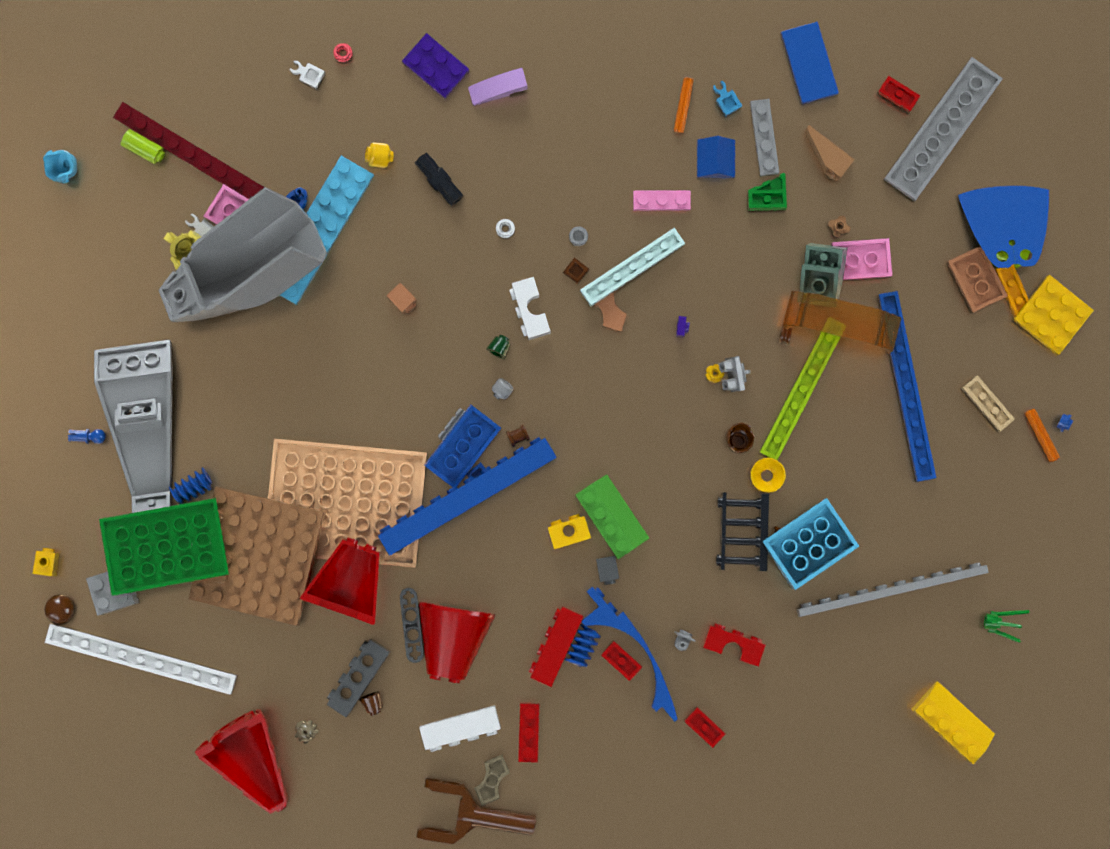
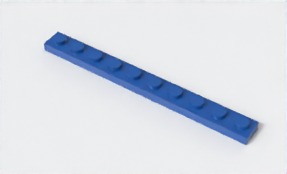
M898 291L879 294L878 300L916 482L935 479L936 473Z

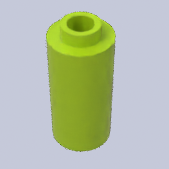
M130 129L127 130L121 140L122 147L153 164L160 163L165 156L163 147Z

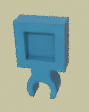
M721 81L720 84L723 89L718 90L714 85L713 91L720 96L716 99V102L726 117L742 108V104L733 90L727 92L726 84Z

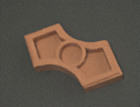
M613 292L594 305L603 314V327L621 332L627 313H624L617 307Z

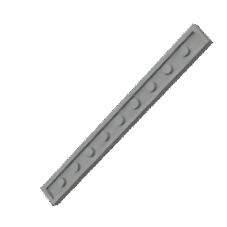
M980 562L970 564L969 569L962 570V567L950 569L951 573L943 574V571L932 573V577L926 579L924 576L914 577L913 582L906 583L905 580L894 582L895 586L888 588L887 584L876 586L875 591L868 592V589L856 591L857 595L850 596L849 593L838 595V599L832 601L830 597L820 599L819 604L812 605V602L800 604L801 608L796 609L797 615L802 617L989 572L987 565L981 566Z

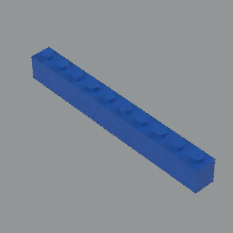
M540 437L529 442L530 447L525 450L523 447L513 452L515 456L507 459L505 456L496 462L498 466L492 469L488 466L480 471L481 476L477 478L471 476L463 481L465 485L457 488V486H454L447 490L448 495L441 498L439 495L430 500L431 505L424 508L422 505L413 510L414 515L408 518L405 515L396 520L398 524L392 528L388 525L379 530L381 534L378 537L389 556L557 458L546 438L542 440Z

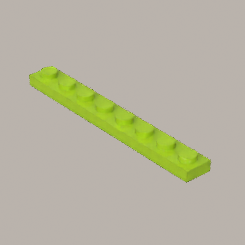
M831 317L828 318L759 453L768 458L778 460L846 328L845 324Z

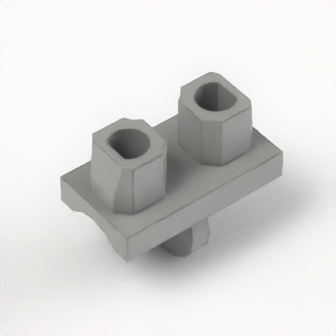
M739 356L725 358V361L719 363L721 373H728V379L722 381L723 390L731 392L745 390L746 374H750L751 371L745 370L744 363H740Z

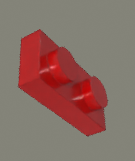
M889 75L878 91V94L910 113L921 96Z
M615 641L601 654L604 659L629 681L642 668Z
M698 707L684 720L712 748L726 734Z

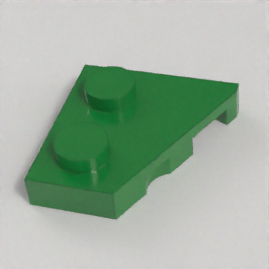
M785 173L748 190V211L787 209Z

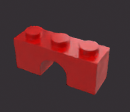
M716 623L714 627L709 625L702 648L722 654L726 644L735 642L741 650L738 660L759 667L766 646L761 643L762 639L751 636L750 639L743 637L744 633L734 629L730 633L725 631V626Z

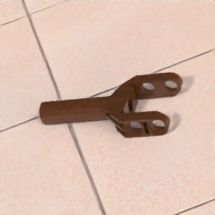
M431 778L425 779L424 787L429 788L431 791L463 797H461L455 830L457 832L426 827L424 829H417V838L454 844L475 827L533 836L536 816L481 808L474 801L471 793L463 783Z

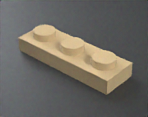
M978 375L962 387V390L999 432L1015 420Z

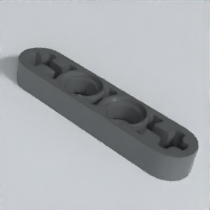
M405 588L400 593L406 656L410 662L417 663L424 657L418 595L414 589ZM407 591H410V594H414V598H411V604L415 603L416 608L408 607L404 609V604L408 605V600L403 598ZM408 610L415 611L416 619L414 621L406 619L405 615ZM411 629L417 630L419 634L416 640L408 638V632ZM420 642V646L416 645V650L421 655L417 657V660H414V657L410 656V653L413 652V646L409 647L408 643Z

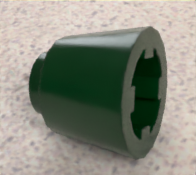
M501 334L499 337L495 336L486 350L500 359H505L510 347V339Z

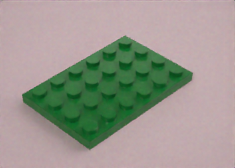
M216 498L99 519L111 596L229 575Z

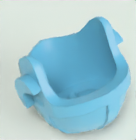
M50 150L44 155L45 174L49 179L65 184L76 175L77 159L68 151L58 150L52 152Z

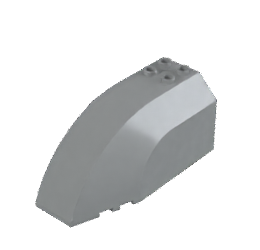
M265 187L195 241L190 247L192 249L187 257L181 259V265L176 272L172 271L160 287L159 293L169 319L172 322L213 318L257 307L275 299L322 264L327 251L314 222L297 202Z

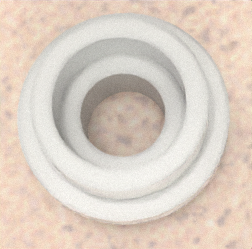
M502 219L497 223L496 232L500 237L509 238L514 234L515 226L511 220ZM508 226L509 230L507 232H503L502 227Z

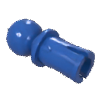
M69 429L68 431L70 434L68 435L69 442L76 441L89 444L90 440H92L95 444H101L106 439L105 432L100 429H96L92 433H90V429Z

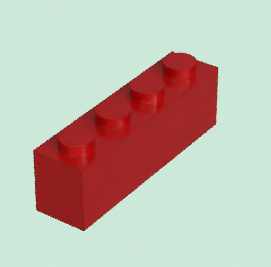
M563 606L561 610L557 608L553 619L556 620L554 626L548 627L544 636L548 639L545 645H540L537 655L540 657L537 663L533 661L529 672L532 673L530 678L552 687L583 615Z

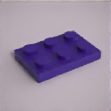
M427 33L402 60L406 67L444 99L470 71L469 68Z

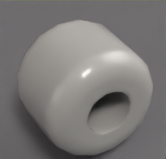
M500 378L492 386L493 395L497 399L505 400L513 392V386Z

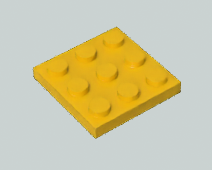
M1047 275L1013 320L1054 354L1060 355L1094 310L1051 275Z

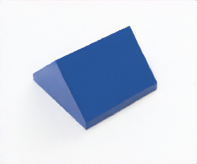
M721 136L698 139L697 178H735V140Z

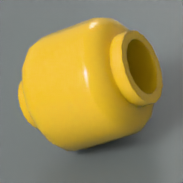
M371 143L369 147H366L365 162H368L370 167L386 168L389 162H393L394 153L390 151L388 144Z

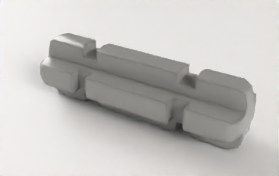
M458 409L455 413L456 416L451 418L445 426V430L441 431L438 435L439 439L444 440L465 412L463 409Z

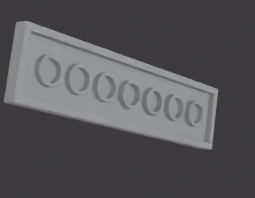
M971 57L884 180L913 201H916L1003 78Z

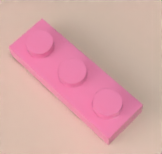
M690 190L633 191V211L691 210Z

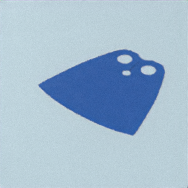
M998 186L976 189L958 195L971 230L993 265L998 268H1009L1016 263L1027 267L1034 266L1038 262L1047 230L1048 189L1031 186ZM1009 240H1014L1015 245H1009ZM1027 249L1032 253V258L1030 260H1023L1020 257V252ZM1005 251L1008 254V260L1004 262L999 261L996 257L997 252Z

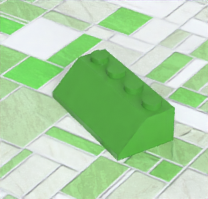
M608 475L603 476L575 495L617 559H620L649 539Z

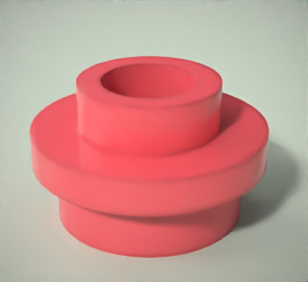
M340 43L334 48L333 54L337 61L347 62L351 59L353 52L348 44ZM344 50L347 53L345 56H341L340 52Z

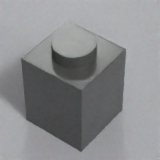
M616 557L596 559L600 582L604 581V585L616 583L615 579H619Z

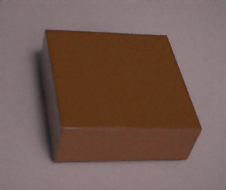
M574 257L563 271V274L578 285L589 271V268Z

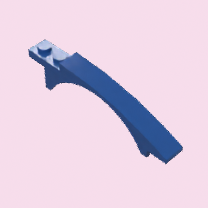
M591 587L586 592L598 607L581 622L584 626H610L629 634L637 640L649 656L655 673V695L652 707L656 712L663 707L675 722L678 719L673 701L661 670L644 639L623 611L617 616L615 614L617 609L612 603L607 604L602 599L605 597L598 587L596 589Z

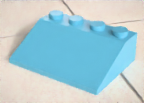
M827 498L762 541L780 572L794 590L859 547Z

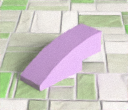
M523 68L499 74L468 87L473 106L508 97L509 94L528 89Z

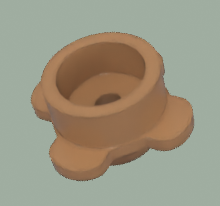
M841 215L838 219L830 220L828 223L833 236L836 238L840 237L843 233L850 232L851 228L847 225L845 216Z

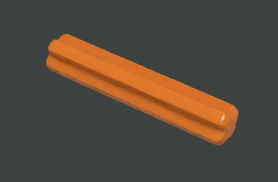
M685 77L683 80L674 132L683 133L694 82L689 77Z
M1031 409L1025 412L1050 462L1058 460L1060 456L1036 410Z

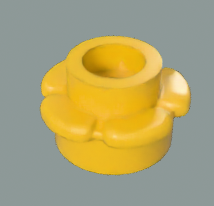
M714 364L707 367V380L713 381V383L720 382L721 378L724 377V372L721 373L719 365Z

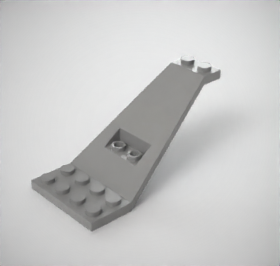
M170 340L94 350V383L132 496V513L172 506V494L169 486L172 488L173 382L172 343Z

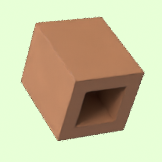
M401 283L386 295L403 315L406 312L409 314L416 307L415 303L417 300Z

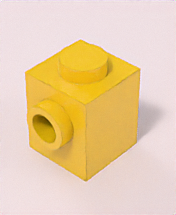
M43 548L42 551H36L32 574L57 576L60 553H54V549Z

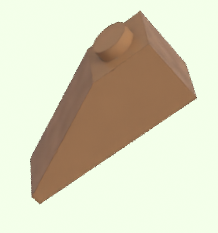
M809 125L805 130V134L822 169L826 172L827 177L839 181L855 159Z

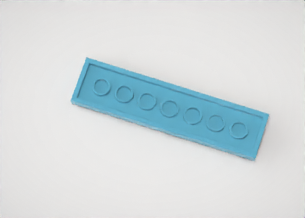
M342 155L306 213L314 222L327 254L374 177L373 173ZM321 264L280 294V296L297 305Z

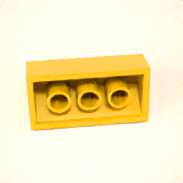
M938 681L933 684L911 709L965 760L973 765L987 750L995 735Z

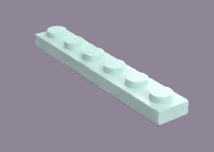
M673 228L582 288L580 292L588 304L593 306L684 246L685 242L676 229Z

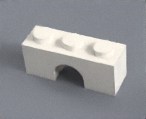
M534 277L512 283L513 289L509 290L512 300H516L518 307H515L517 316L522 318L524 325H521L523 336H528V339L531 340L551 334L545 313L533 315L527 309L531 300L539 298Z

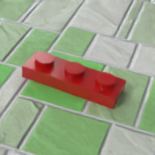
M520 703L518 762L538 763L539 703Z

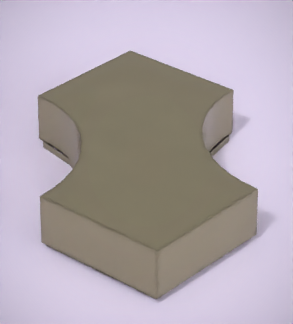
M503 754L484 762L486 768L485 777L478 786L474 787L482 806L500 799L498 792L500 781L510 773Z

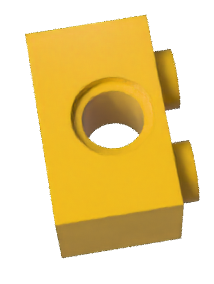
M580 514L570 516L569 521L563 523L561 519L550 522L551 526L548 527L554 550L591 539L585 516L580 517ZM568 525L574 528V534L570 537L565 536L563 533L564 527Z

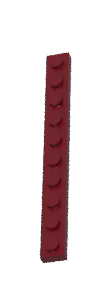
M124 102L121 103L113 116L116 121L160 145L174 156L247 199H251L265 188Z

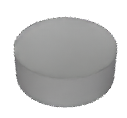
M574 227L569 233V240L575 246H583L588 240V233L583 227Z

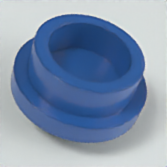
M1062 415L1057 425L1061 432H1064L1065 429L1069 431L1074 421L1071 419L1072 415Z

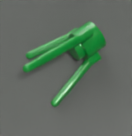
M991 611L990 614H985L984 629H988L990 633H995L1020 643V639L997 629H1000L1001 626L1022 628V625L1002 622V618L998 616L1029 614L1030 611Z

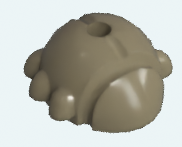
M312 720L308 722L300 721L295 728V731H297L295 737L299 738V742L303 741L304 744H307L319 731L316 729V724H312Z

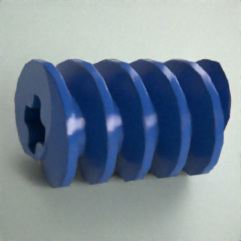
M203 467L201 468L202 474L194 471L195 478L187 475L188 482L182 478L181 486L176 482L174 483L175 489L169 486L170 492L178 504H185L184 499L187 502H191V496L198 498V492L202 495L205 494V488L208 491L212 490V481Z
M580 624L584 630H577V633L580 635V637H574L577 644L570 645L574 651L567 652L571 658H565L564 660L579 667H588L584 660H591L588 652L594 653L595 650L591 645L597 646L598 643L594 638H601L597 631Z

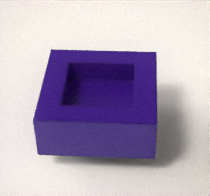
M685 316L678 317L676 337L684 338L685 333L689 332L690 322H686L687 317Z

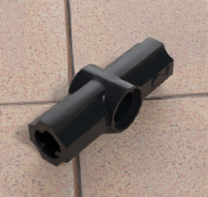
M427 152L414 162L426 176L429 184L436 192L443 196L451 207L464 197L451 181L452 179L442 167H439Z

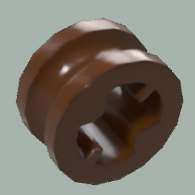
M782 326L779 343L785 342L789 345L792 328L786 329Z

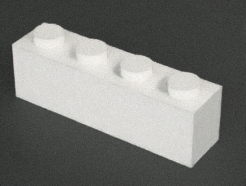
M494 705L421 725L419 728L425 750L430 749L433 752L442 749L441 746L449 744V747L461 744L460 740L468 739V742L477 740L481 734L486 733L487 736L498 734L497 730L501 729V725Z

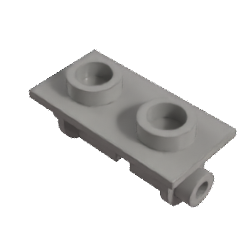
M684 630L674 632L678 634L675 640V647L680 651L686 650L691 640L695 642L691 638L693 635Z

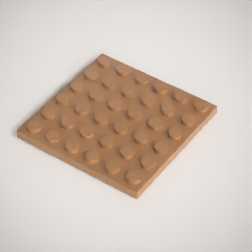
M215 486L212 499H217L229 575L193 581L188 599L299 626L304 606V600H301L300 597L309 584L325 512Z

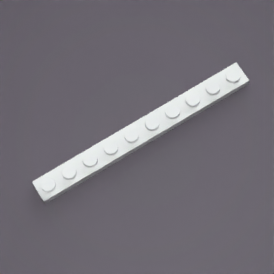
M50 624L45 643L230 695L233 692L237 675L55 624Z

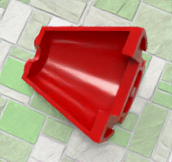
M347 537V540L343 539L303 592L300 599L374 625L380 552L376 551L377 547L369 544L363 547L357 545L358 540Z
M419 602L426 671L430 675L429 679L441 680V677L449 678L448 682L460 684V680H465L494 621L495 614Z

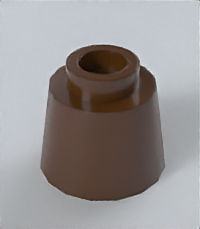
M379 691L369 693L359 699L365 712L369 713L370 716L381 712L382 702Z

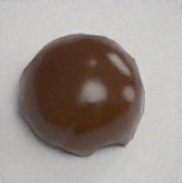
M741 422L734 424L728 429L726 444L731 451L740 454L747 452L753 446L755 435L751 430V426Z
M54 595L45 604V616L49 622L55 625L66 624L74 615V604L65 595Z

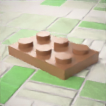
M981 246L947 262L971 313L1007 297L991 261Z

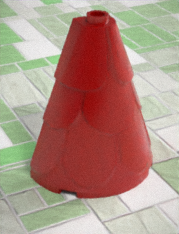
M257 709L255 714L253 711L245 713L213 733L209 742L205 740L195 750V754L202 762L219 773L223 779L242 791L244 796L271 814L285 809L288 797L282 770L278 766L275 748L271 741L266 717L260 709Z

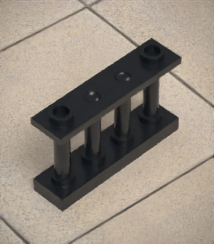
M727 492L721 493V497L718 496L717 507L721 508L720 554L716 555V566H719V570H725V564L755 565V567H758V571H767L768 550L762 541L768 538L769 494H759V498L754 500L727 499ZM726 506L756 507V509H759V517H756V519L726 518ZM726 526H755L759 529V536H755V538L726 537ZM725 545L755 546V548H758V556L727 557L725 556Z

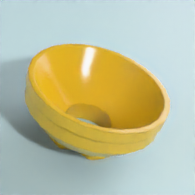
M763 458L753 465L750 477L755 488L765 493H771L781 488L784 484L786 473L783 465L778 460ZM764 470H769L772 473V479L768 482L761 478V473Z

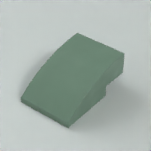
M815 243L806 245L805 263L802 265L799 303L837 307L844 277L847 248Z

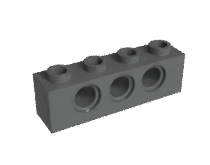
M373 639L364 641L359 649L362 651L358 658L354 656L348 665L351 669L347 674H342L338 680L339 687L337 690L332 689L327 697L329 700L327 705L344 717H348L391 652ZM370 655L373 658L371 666L364 664V656ZM355 671L362 674L361 682L353 680L352 675ZM343 688H349L351 690L352 694L350 698H344L342 696Z

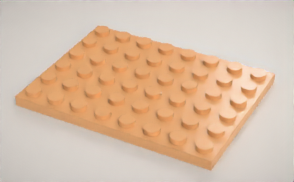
M274 439L268 499L325 512L315 554L316 559L328 560L343 539L347 540V537L358 540L357 545L365 547L366 544L377 547L376 551L380 552V565L416 568L419 539L389 556L378 535L381 534L379 530L388 525L392 528L398 524L396 520L405 515L408 518L414 515L413 510L422 506L426 473L424 464L427 462V453Z

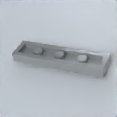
M769 99L750 101L760 177L779 174L770 101Z

